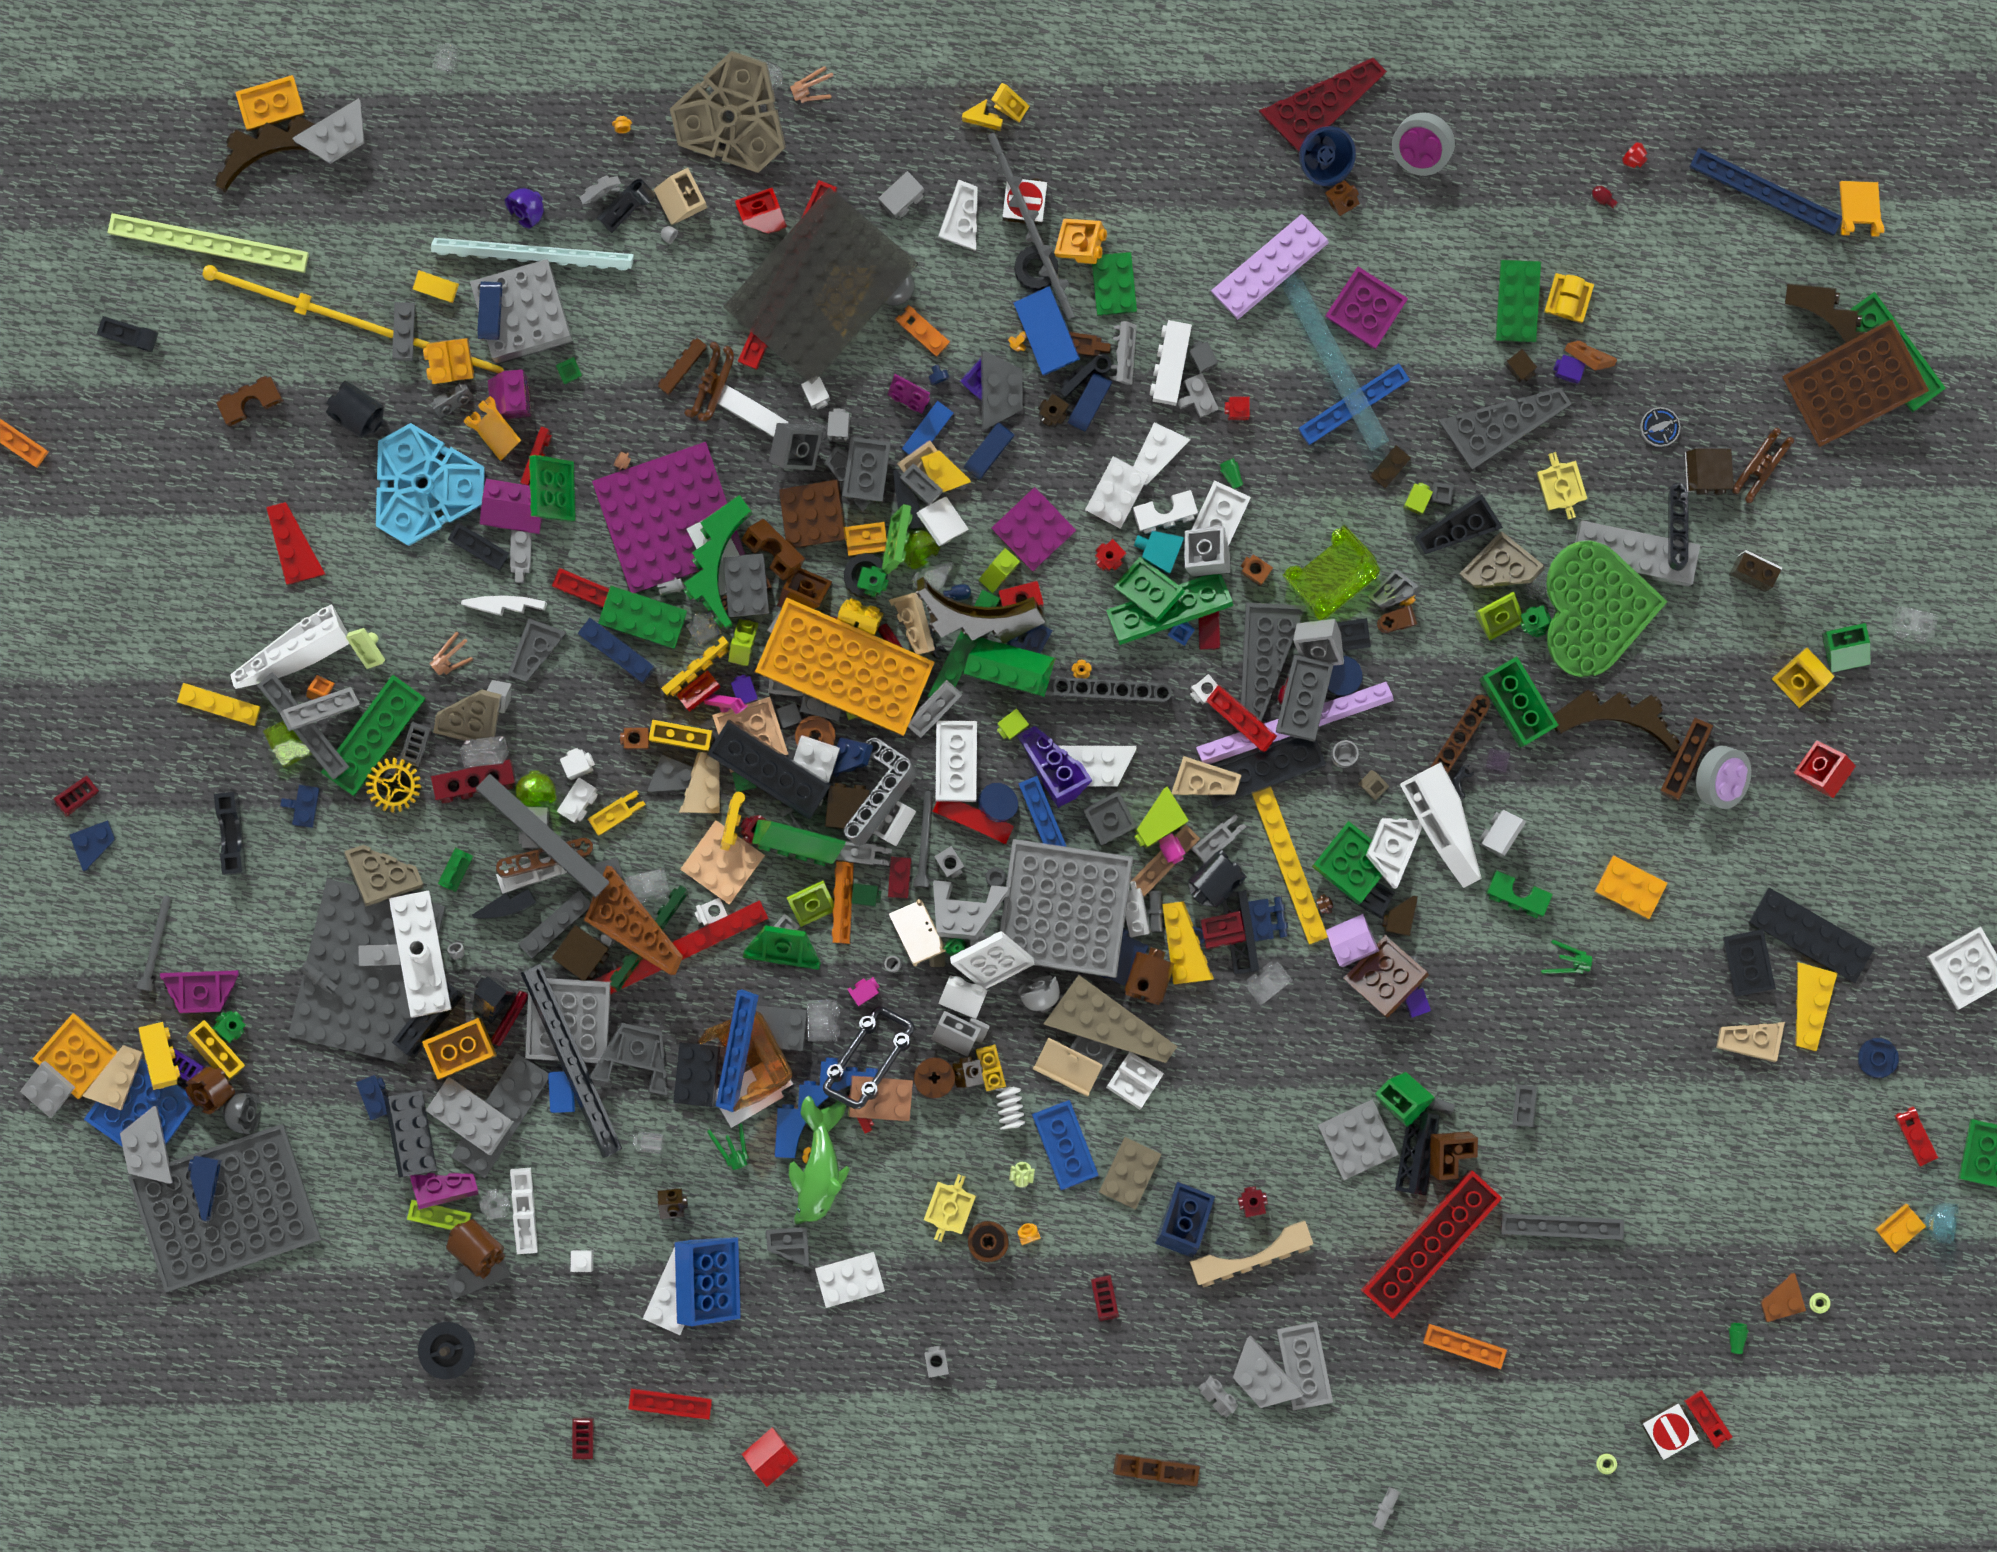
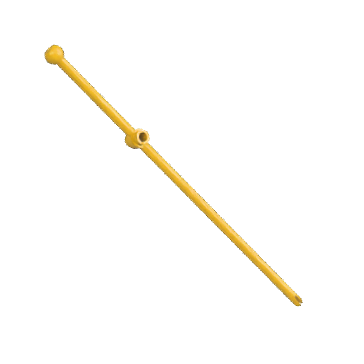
M213 265L204 267L202 276L207 281L217 279L296 306L294 312L301 315H306L308 310L393 338V330L310 302L312 296L300 293L299 298L218 272ZM414 337L413 346L424 349L427 348L426 344L430 342ZM472 357L473 366L498 374L504 371L501 366Z

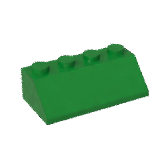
M980 638L969 653L963 674L1045 697L1056 658Z
M1517 656L1479 679L1519 748L1559 726Z
M765 820L757 821L752 841L753 844L758 845L760 850L770 852V848L777 850L776 854L787 857L789 853L796 855L795 859L807 861V858L813 859V864L825 866L826 863L833 864L846 842Z

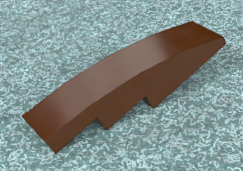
M1116 1453L1113 1474L1165 1483L1197 1486L1200 1466Z

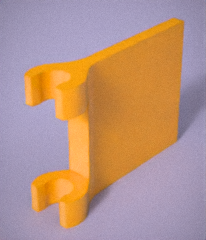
M1840 181L1841 235L1849 236L1850 232H1854V224H1871V236L1879 237L1880 233H1884V225L1881 221L1878 182Z
M489 396L478 405L487 414L481 419L480 415L475 411L471 417L467 416L464 419V423L478 432L501 461L517 446L521 439L498 412L495 400Z

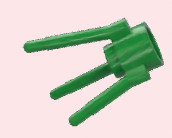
M1556 940L1551 941L1553 944L1577 954L1574 957L1559 955L1560 959L1572 961L1573 967L1576 968L1541 970L1542 974H1583V971H1590L1592 956L1586 955V952L1579 951Z
M739 1123L742 1153L740 1150H735L730 1136L726 1135V1140L731 1150L729 1156L711 1130L707 1131L725 1158L727 1165L732 1167V1170L748 1165L746 1159L749 1157L746 1151L742 1123Z

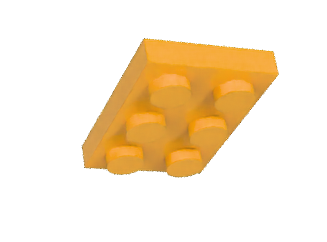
M293 75L235 92L247 131L265 126L266 122L272 125L295 118L297 115H305Z
M1613 855L1594 892L1650 919L1667 882Z

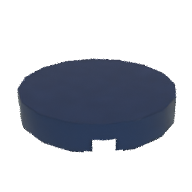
M1343 656L1344 663L1342 665H1333L1328 691L1340 696L1352 694L1359 688L1362 682L1360 665L1355 659L1348 656Z
M989 784L979 795V808L986 814L989 820L1005 822L1011 819L1017 812V796L1005 784Z
M1872 1038L1866 1041L1858 1052V1064L1861 1070L1873 1078H1884L1896 1070L1899 1063L1897 1049L1890 1041L1883 1038Z

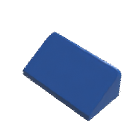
M549 1072L550 1112H575L574 1092L565 1072Z

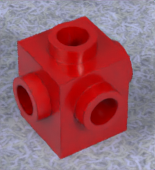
M1112 539L1107 544L1102 543L1095 550L1097 552L1095 555L1097 561L1095 563L1102 571L1105 569L1108 572L1111 569L1116 571L1123 564L1121 560L1127 553ZM1109 554V555H1111L1113 558H1112V559H1108V558H1106V555Z

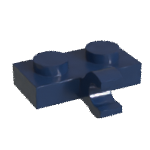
M299 785L296 800L281 799L280 806L295 809L292 825L313 828L320 788Z

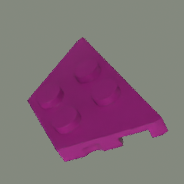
M239 970L160 973V977L164 981L171 998H173L179 1013L222 1012L239 976Z

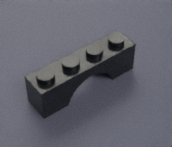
M236 792L214 794L215 811L221 833L220 861L222 875L246 874L239 795Z

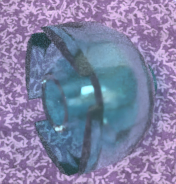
M1943 1202L1933 1207L1931 1214H1926L1925 1225L1929 1226V1233L1935 1240L1947 1244H1952V1241H1954L1957 1228L1956 1216L1954 1215L1959 1214L1958 1204Z

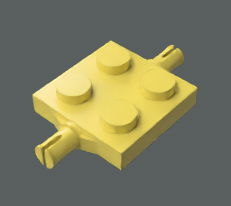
M1556 452L1548 454L1552 466L1536 473L1547 510L1565 508L1568 520L1576 518L1573 505L1587 500L1576 461L1559 463Z
M958 1174L954 1185L937 1183L924 1218L925 1221L933 1223L938 1227L934 1239L937 1240L941 1233L938 1240L942 1242L945 1231H954L962 1234L976 1197L962 1189L966 1177L962 1176L959 1183L960 1174Z

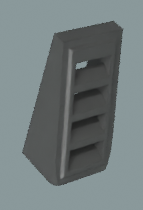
M412 722L400 760L403 759L405 763L419 767L433 729ZM415 730L424 732V737L415 734ZM412 738L422 740V743L413 742ZM412 745L420 748L419 752L409 749V746ZM406 754H413L417 756V759L406 757Z

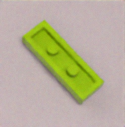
M412 1199L407 1220L452 1230L457 1224L470 1220L472 1213L439 1205L418 1209L416 1200Z

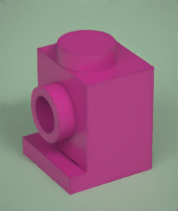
M872 977L867 981L862 979L854 985L856 987L854 990L851 987L847 990L857 1005L860 1006L879 993L877 989L880 986Z

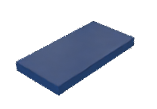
M1050 286L1014 302L1042 375L1045 376L1080 360Z
M1070 1100L1032 1114L1061 1190L1099 1176Z

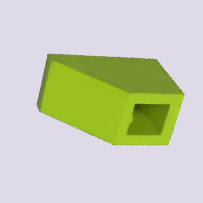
M739 619L731 642L728 662L748 666L759 623Z

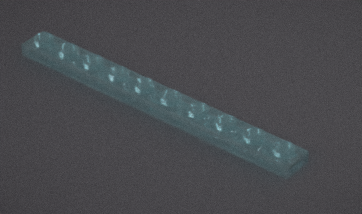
M1296 270L1281 283V286L1370 451L1388 443L1389 439Z

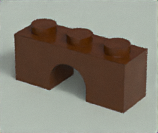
M271 376L261 377L256 380V384L251 386L244 385L238 389L237 393L232 395L228 393L219 398L220 401L216 402L225 423L229 427L247 419L244 406L250 399L260 400L265 409L284 401Z
M761 519L748 527L741 539L755 554L759 551L770 552L774 556V560L769 568L783 581L797 573L805 561V558L765 519Z

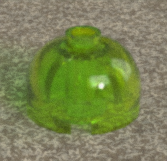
M910 531L908 541L904 544L903 551H906L904 562L911 569L921 568L928 563L925 559L933 554L936 557L941 546H938L928 531Z
M537 770L530 771L519 779L516 786V798L528 807L542 806L539 802L549 801V804L556 800L555 784L548 775Z

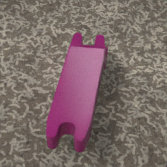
M712 694L704 700V703L707 705L718 706L721 713L728 712L729 708H731L737 714L748 707L741 698Z

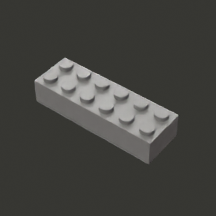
M1581 521L1578 524L1575 543L1590 540L1608 546L1641 577L1688 587L1693 584L1700 550L1699 544L1688 542V562L1686 567L1681 571H1676L1670 568L1668 564V538L1587 521ZM1674 540V541H1673V543H1674L1675 546H1677V547H1682V546H1683V543H1682L1681 541H1679V540ZM1677 554V556H1676L1675 559H1677V562H1678V563H1681V562L1679 561V555H1680V554Z

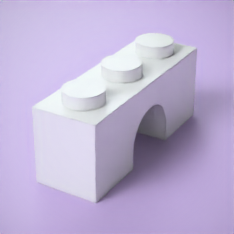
M1191 490L1171 496L1173 509L1168 514L1158 513L1154 508L1153 502L1133 507L1139 533L1150 534L1160 526L1166 529L1175 526V522L1183 520V523L1195 520L1194 516H1197L1198 511Z

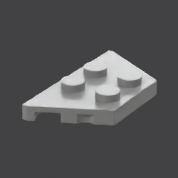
M358 98L293 137V140L329 164L333 163L364 144L361 101Z
M154 1106L120 1133L129 1174L170 1184L174 1183L158 1106Z
M1250 1335L1245 1342L1233 1376L1234 1380L1260 1408L1304 1395Z

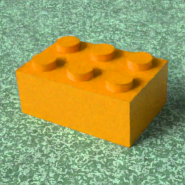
M482 1018L474 1019L422 1042L437 1079H443L497 1056Z

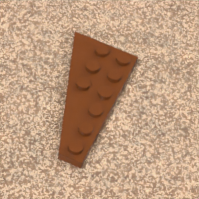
M606 866L603 876L610 883L596 898L593 897L584 921L668 974L676 975L683 956L614 868Z

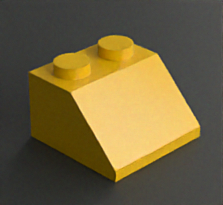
M1806 647L1782 668L1772 680L1800 708L1826 687L1835 676Z

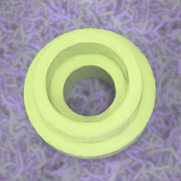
M1816 1293L1810 1298L1809 1305L1814 1312L1824 1313L1830 1307V1300L1827 1295ZM1818 1299H1821L1823 1301V1305L1821 1307H1818L1816 1305V1301Z
M1602 1454L1598 1457L1596 1466L1601 1473L1611 1474L1617 1468V1461L1611 1454ZM1605 1460L1610 1461V1466L1607 1468L1603 1466Z

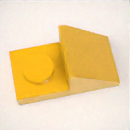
M1001 83L991 99L995 103L994 108L1017 122L1021 121L1030 107L1010 87Z
M987 99L962 114L963 122L1001 131L1003 119H1000V116L993 113L984 115Z

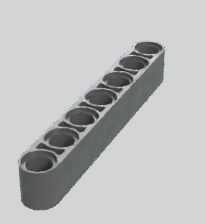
M1050 677L1045 696L1165 703L1170 699L1172 690L1170 686L1164 683ZM1059 682H1064L1067 685L1068 689L1065 692L1057 691L1056 685ZM1080 683L1085 684L1088 688L1084 694L1076 690V686ZM1098 685H1105L1108 692L1100 695L1097 693L1096 688ZM1119 686H1125L1128 693L1125 696H1120L1117 694L1116 689ZM1139 687L1147 689L1148 695L1146 697H1139L1137 695ZM1160 688H1164L1168 692V696L1164 699L1157 696V690Z

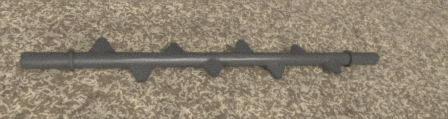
M995 132L987 136L995 152L994 155L999 161L995 171L1004 173L1014 195L1008 204L1010 207H1019L1029 230L1025 239L1028 242L1035 243L1044 264L1039 271V275L1050 277L1059 298L1058 301L1061 303L1068 320L1075 317V314L1068 301V296L1064 292L1069 281L1058 278L1049 257L1053 248L1043 244L1034 221L1039 212L1028 210L1019 189L1022 177L1013 175Z

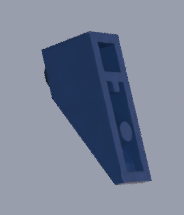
M197 1155L194 1156V1159L190 1160L188 1171H191L190 1178L201 1219L209 1221L222 1160Z

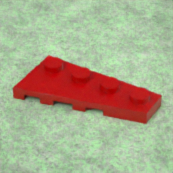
M284 502L266 507L286 585L326 575L288 504Z

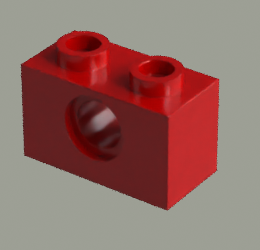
M1038 581L998 592L1002 606L1016 604V598L1021 595L1027 599L1034 597L1040 607L1044 606Z

